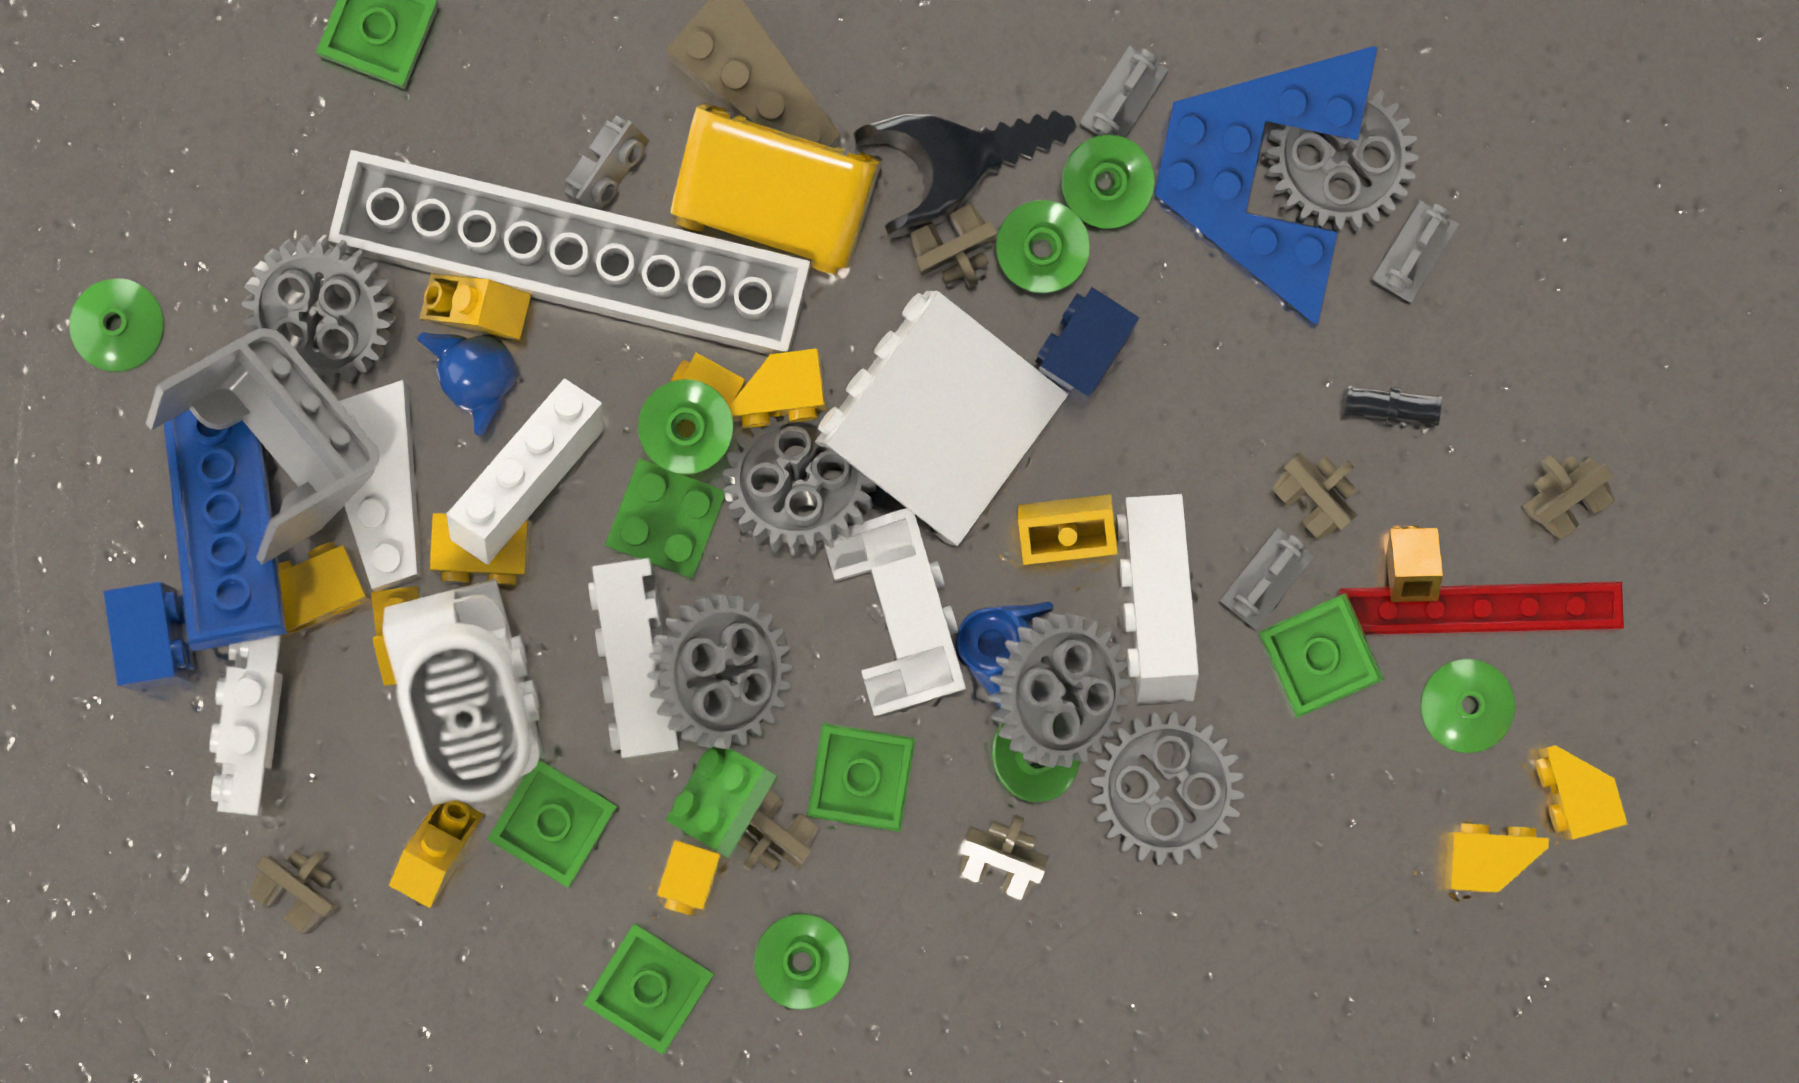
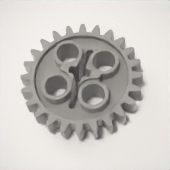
M1382 90L1372 99L1369 97L1367 99L1359 140L1324 133L1330 142L1328 143L1324 138L1311 130L1282 124L1279 125L1284 130L1270 131L1268 138L1279 144V146L1267 149L1265 157L1277 160L1278 164L1270 167L1266 173L1267 176L1281 177L1282 181L1276 185L1273 192L1274 194H1280L1288 191L1290 197L1284 206L1286 210L1297 204L1303 207L1299 221L1303 222L1312 213L1317 216L1316 227L1322 228L1327 219L1333 220L1335 231L1340 233L1345 220H1350L1356 232L1362 228L1363 216H1366L1373 225L1378 224L1380 221L1378 208H1381L1390 215L1394 212L1396 207L1390 196L1404 200L1408 192L1399 183H1412L1416 175L1405 169V166L1415 164L1419 160L1418 155L1406 152V148L1415 144L1417 138L1416 136H1403L1402 131L1411 121L1409 118L1398 121L1393 118L1399 104L1394 103L1384 108L1381 103L1385 92ZM1305 144L1313 145L1320 153V162L1316 165L1302 163L1297 156V148ZM1371 147L1380 149L1386 156V165L1382 168L1370 167L1363 159V151ZM1345 148L1349 150L1351 155L1347 160L1348 163L1341 161L1339 164H1336L1332 158L1336 152L1335 150L1338 152L1343 151ZM1354 170L1363 177L1368 178L1371 186L1365 187ZM1337 178L1346 180L1352 187V196L1343 200L1335 198L1329 191V181Z
M304 235L297 242V247L288 239L279 247L280 252L274 248L271 249L264 256L266 263L260 261L253 268L252 272L256 277H252L244 286L252 295H248L242 301V306L254 311L243 321L244 325L256 326L257 329H272L281 333L320 379L322 375L325 376L330 387L338 382L340 374L347 382H351L358 374L357 370L365 374L373 365L371 359L377 361L385 352L381 345H386L393 336L385 328L390 327L396 320V316L383 311L394 302V297L380 295V291L388 283V280H373L371 276L378 265L372 263L363 267L359 263L363 255L361 249L356 251L351 257L345 254L346 241L341 240L334 249L329 248L327 235H323L314 247L309 236ZM317 272L322 273L324 277L323 286L321 288L320 277ZM289 278L299 280L304 286L305 293L296 292L289 284ZM334 284L342 285L348 289L351 300L341 298L336 293ZM319 299V301L317 302V307H312V305ZM320 314L325 315V317L319 322ZM291 322L300 327L303 337L294 336L289 331L287 323ZM332 329H338L345 333L349 344L339 342L334 337ZM315 335H317V342L320 350L314 347Z
M827 410L822 411L817 419L803 422H789V415L783 416V421L779 422L774 417H770V425L765 429L760 427L750 428L753 436L751 440L737 437L738 448L742 453L730 452L727 455L729 465L733 468L723 470L725 483L729 484L723 491L726 501L732 502L728 506L732 518L741 517L738 523L743 533L754 529L752 535L757 545L762 543L767 537H770L772 552L776 553L783 542L788 543L792 556L796 555L799 545L805 543L811 555L815 554L816 541L823 540L830 549L834 548L833 534L837 532L848 539L851 536L847 523L849 521L858 525L864 523L862 513L858 508L872 509V500L867 493L876 491V484L832 449L820 446L815 442L821 434L818 426L828 413ZM800 445L805 447V450L799 455L788 456L784 454L791 446ZM821 449L826 450V451L820 453V454L815 458V455H816V453H817L819 450H821ZM839 469L843 471V474L837 479L826 480L822 478V475L828 470ZM767 481H773L778 484L770 492H759L756 490L760 484ZM785 503L780 512H774V510L779 509ZM804 505L816 507L815 511L808 516L800 517L794 514L799 507Z
M711 594L710 600L709 598L696 597L694 598V608L683 605L678 607L681 620L670 618L665 620L668 629L671 631L669 636H655V639L663 646L662 653L655 652L649 654L650 659L659 663V669L648 673L647 678L659 680L660 686L650 693V697L664 699L665 702L659 707L657 714L667 717L672 716L667 728L669 730L682 731L681 739L684 741H697V746L712 748L714 745L717 748L729 749L731 743L746 745L747 735L757 737L762 735L759 721L770 724L775 722L770 712L771 706L783 708L785 706V703L777 696L778 690L790 689L791 685L781 680V673L791 670L792 665L781 663L780 657L786 654L790 647L776 643V640L783 633V629L768 627L773 615L771 613L758 612L759 604L757 602H744L741 596L728 595L726 597V595ZM734 633H736L737 644L733 650L731 640ZM696 647L698 657L693 666L691 656ZM754 657V661L751 664L725 669V664L741 665ZM715 674V678H716V679H714V678H707V677H703V676H709V675ZM697 676L702 677L689 685L686 684L689 679H692ZM746 678H748L749 687L746 694H744L743 685ZM708 692L710 701L707 709L705 710L703 706V701L705 695Z
M1050 613L1048 620L1035 617L1033 618V629L1018 628L1021 639L1020 643L1009 640L1005 642L1007 649L1011 653L1009 659L996 658V662L1004 670L1002 675H994L990 678V681L1000 685V692L989 696V700L1001 704V708L992 715V720L1006 723L998 734L1000 737L1011 739L1009 749L1023 753V759L1052 768L1055 765L1069 768L1073 760L1082 763L1087 762V750L1101 753L1100 737L1112 740L1115 738L1109 725L1112 721L1117 723H1123L1124 718L1116 710L1118 705L1129 704L1130 700L1120 695V689L1130 685L1131 680L1119 677V672L1128 666V662L1114 659L1119 653L1121 645L1108 642L1111 632L1097 628V621L1066 613V615ZM1068 651V659L1065 663V655ZM1034 680V688H1033V691L1031 692V684H1032V681ZM1088 690H1089V697H1088V700L1086 701V695H1087V692H1088ZM1056 717V724L1054 729L1052 730V724L1054 718Z
M1154 712L1151 714L1150 727L1147 728L1137 717L1133 719L1135 733L1130 735L1122 728L1116 730L1121 744L1117 746L1113 743L1105 742L1103 747L1111 755L1110 759H1096L1094 762L1098 768L1105 771L1104 777L1090 779V783L1101 787L1103 794L1090 799L1091 803L1104 804L1106 811L1101 813L1096 820L1097 822L1111 820L1113 823L1112 828L1106 835L1108 839L1119 834L1125 837L1120 849L1122 852L1127 851L1134 844L1139 846V861H1143L1150 851H1154L1157 865H1163L1167 853H1172L1176 864L1179 865L1183 863L1184 850L1187 849L1195 859H1200L1201 849L1199 844L1204 842L1210 848L1216 849L1218 845L1213 833L1217 831L1229 835L1231 830L1223 822L1224 818H1238L1240 816L1236 809L1229 806L1231 800L1244 798V794L1233 790L1231 784L1244 778L1243 774L1230 773L1228 766L1233 764L1238 757L1237 755L1223 757L1220 751L1228 742L1226 738L1215 743L1209 740L1213 731L1212 725L1207 726L1200 733L1195 731V716H1191L1186 724L1181 726L1179 725L1177 712H1171L1167 724H1162L1158 713ZM1172 742L1180 747L1183 758L1178 767L1169 769L1160 764L1157 752L1162 743ZM1140 755H1145L1164 780L1167 781L1174 778L1177 781L1178 785L1174 788V792L1195 815L1194 822L1187 821L1170 797L1167 796L1162 799L1157 797L1155 792L1159 790L1160 785L1138 760ZM1137 772L1144 777L1146 790L1142 797L1132 799L1123 793L1121 780L1126 773ZM1197 778L1209 782L1213 791L1211 800L1201 806L1194 804L1188 796V786L1192 780ZM1160 808L1170 810L1176 817L1177 824L1174 831L1166 836L1156 833L1151 826L1152 815Z

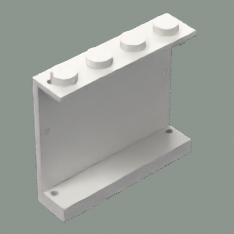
M926 291L923 295L920 293L916 294L906 305L902 312L906 319L895 333L889 331L880 340L874 350L878 357L867 371L861 369L852 378L846 388L850 395L839 409L833 407L824 416L818 426L821 434L815 442L820 446L832 449L933 528L931 532L943 542L958 546L1068 394L939 291Z

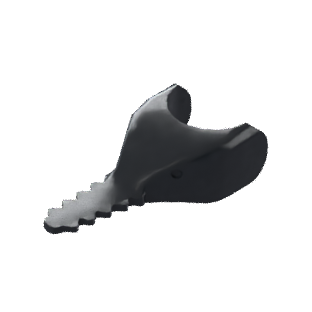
M1053 110L1047 119H1044L1039 114L1034 115L1029 124L1018 118L1012 127L999 122L994 131L989 130L985 126L976 131L933 114H901L864 125L854 131L853 136L856 145L859 146L887 143L906 151L916 161L922 173L924 191L919 207L885 225L888 238H895L910 234L932 223L937 225L943 222L950 214L961 207L988 172L998 173L1003 162L1015 166L1020 155L1029 159L1033 158L1036 148L1048 152L1051 149L1052 142L1065 145L1068 136L1076 129V122L1073 116H1063Z

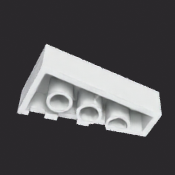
M404 380L339 401L374 442L379 452V461L374 474L344 505L371 589L376 592L389 590L423 578L419 518L417 516L416 475L414 473L412 446L413 433L409 405L410 392L409 386Z
M1182 494L1125 498L1124 514H1116V531L1118 542H1126L1127 558L1120 559L1121 586L1129 587L1130 603L1124 604L1125 632H1132L1133 648L1127 650L1129 677H1135L1137 706L1193 702L1199 673Z
M649 558L592 566L594 582L588 583L592 611L599 610L601 628L595 629L598 656H606L609 675L602 676V687L605 703H613L616 722L608 723L612 751L621 750V756L624 760L679 752L678 731L667 728L672 716L667 717L657 714V710L665 702L664 699L650 697V693L660 686L659 680L647 678L648 673L659 669V663L650 659L649 654L655 652L662 653L663 646L657 642L655 636L664 635L654 565Z

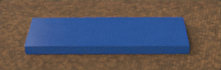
M187 410L164 423V433L188 645L191 651H198L287 634L278 558L276 556L263 565L256 558L269 521L272 519L264 446L243 420L226 429H212L199 422L193 413Z

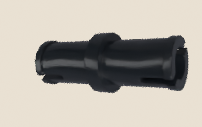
M1348 386L1345 416L1353 415L1386 419V424L1396 425L1398 420L1439 426L1442 396L1401 393L1398 387H1390V391Z

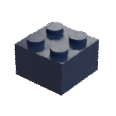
M1091 287L1085 297L1079 293L1075 295L1060 324L1065 326V329L1060 336L1054 333L1049 335L1035 360V363L1040 365L1039 371L1068 394L1067 398L1083 408L1126 344L1140 317Z

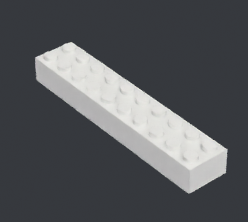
M354 150L350 151L328 241L333 248L341 240L346 241L347 253L354 254L361 249L363 251L362 256L429 273L490 279L529 293L532 298L767 355L791 352L811 271L810 261Z

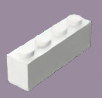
M564 378L447 513L450 540L488 565L604 430L602 403Z

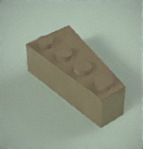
M708 0L666 49L668 60L734 116L739 115L747 118V121L832 148L840 145V133L743 0Z

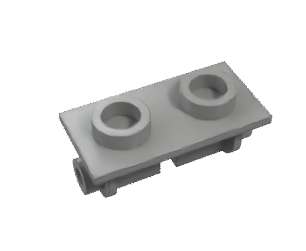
M1129 45L1079 124L1098 136L1109 134L1126 138L1167 74L1168 69L1156 63L1158 58L1150 51L1142 49L1139 52Z
M615 116L612 122L606 121L589 146L592 152L600 156L599 160L595 163L582 156L569 177L564 181L567 187L563 193L577 203L580 201L585 207L601 210L604 205L613 199L617 186L630 167L640 160L649 139L629 120L626 122L622 118Z
M1420 200L1373 275L1372 280L1412 303L1460 224L1449 218L1451 213L1438 204H1434L1431 207Z
M1277 528L1220 599V602L1257 630L1314 556L1304 549V543L1293 535L1288 536Z

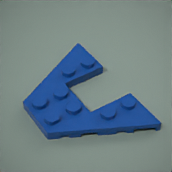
M1377 46L1173 102L1154 194L1314 324H1319L1339 231L1248 212L1266 122L1359 140L1379 48Z

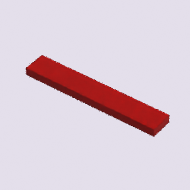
M1622 582L1441 586L1438 601L1391 602L1389 587L1339 589V596L1347 594L1365 636L1624 629Z

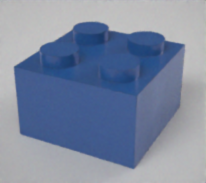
M162 582L103 591L117 686L130 690H140L189 682L188 670L195 669V659L188 642L183 640L181 624L186 623L183 595L177 596L175 588Z

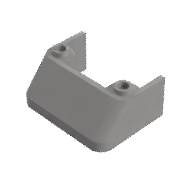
M267 328L250 332L157 384L146 420V425L151 431L187 410H190L199 422L212 429H226L243 420L297 485L298 488L289 492L283 499L280 514L269 521L256 557L262 565L320 531L372 477L379 461V452L374 442L281 333Z

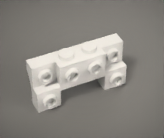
M908 508L865 521L862 525L855 524L849 526L851 537L848 539L837 532L833 534L834 548L830 549L825 543L824 546L835 582L868 572L872 573L897 659L896 661L861 670L874 717L964 691L966 687L950 636L958 633L957 624L951 605L942 608L937 590L945 588L943 576L938 561H928L915 514Z
M281 635L229 645V660H235V667L227 666L226 677L219 676L216 705H222L220 724H213L210 736V752L216 753L215 762L223 764L222 773L214 774L211 789V800L218 802L217 811L261 816L262 806H260L264 769L272 768L283 678L282 674L276 672Z

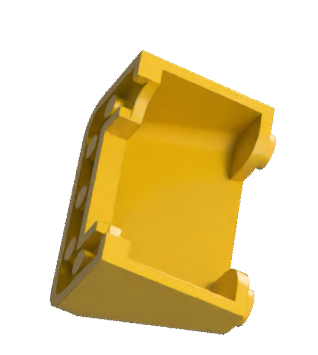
M705 102L697 106L670 208V213L678 216L676 224L703 232L705 225L811 259L810 266L826 273L836 274L838 267L848 268L852 261L883 159L860 152L859 155L848 152L846 156L844 155L845 149L837 146L832 148L747 121V118L739 115L730 119L731 115L726 113L727 109Z

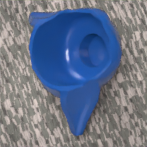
M422 332L418 335V341L439 358L436 365V375L444 394L455 406L465 411H471L474 434L478 436L484 434L490 420L503 402L504 395L512 388L517 379L518 367L508 348L498 337L492 335L466 338L456 334Z
M1051 602L1030 605H1005L995 608L986 607L974 610L961 623L955 641L956 653L990 695L1000 692V685L990 681L991 676L1002 675L1004 670L996 662V658L1009 659L1011 655L1005 642L1009 640L1020 643L1021 639L1018 628L1033 629L1030 625L1033 618L1053 611L1054 605Z

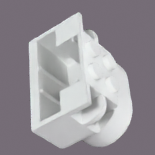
M493 579L385 607L383 631L398 685V702L414 759L425 780L432 804L437 805L452 800L483 801L502 794L513 786L520 776L530 773L537 766L538 760L545 758V754L535 722L540 720L538 712L540 705L533 680L524 682L523 678L528 675L525 664L527 663L525 648L520 635L515 637L511 635L497 580Z

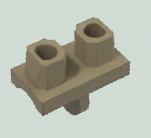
M969 204L949 216L959 237L943 244L933 223L911 233L912 244L917 256L915 258V267L920 277L955 261L957 265L941 272L945 282L950 284L963 277L969 288L978 285L974 271L988 265V259L984 252L969 259L966 255L996 241L995 235H997V232L992 222L985 223L976 208Z
M1301 452L1284 467L1287 471L1276 483L1273 491L1289 507L1307 492L1317 503L1318 507L1302 521L1307 529L1317 539H1320L1334 531L1337 527L1342 530L1358 515L1333 487L1335 485L1347 499L1354 494L1357 489L1345 476L1355 467L1348 460L1338 469L1325 456L1316 465L1328 477L1326 480Z
M1548 455L1541 460L1542 468L1546 474L1534 482L1535 487L1540 493L1522 505L1530 518L1543 524L1554 536L1563 539L1579 526L1578 521L1570 510L1576 503L1582 500L1589 511L1597 513L1615 502L1614 495L1607 482L1614 476L1607 465L1602 464L1600 466L1591 457L1579 464L1575 457L1571 455L1559 464L1552 456Z
M770 789L745 830L758 840L759 843L745 832L737 845L750 854L742 866L750 871L759 861L773 872L781 860L767 850L769 849L795 870L799 871L812 852L809 848L819 831V827L805 816L799 814L787 831L782 829L772 819L783 806L784 801Z
M1015 815L1010 827L996 821H992L988 832L969 826L960 853L964 854L960 875L972 881L983 883L990 865L1004 869L1008 872L1001 890L1010 896L1024 900L1034 883L1040 884L1049 856L1032 850L1037 838L1020 831L1024 818Z
M294 850L286 861L299 870L297 875L271 856L266 857L263 855L255 867L260 871L256 875L248 894L264 906L270 908L282 891L286 889L298 900L284 917V920L300 933L306 934L322 917L330 918L338 907L308 884L311 879L325 889L333 878L319 868L326 857L321 851H315L307 859Z

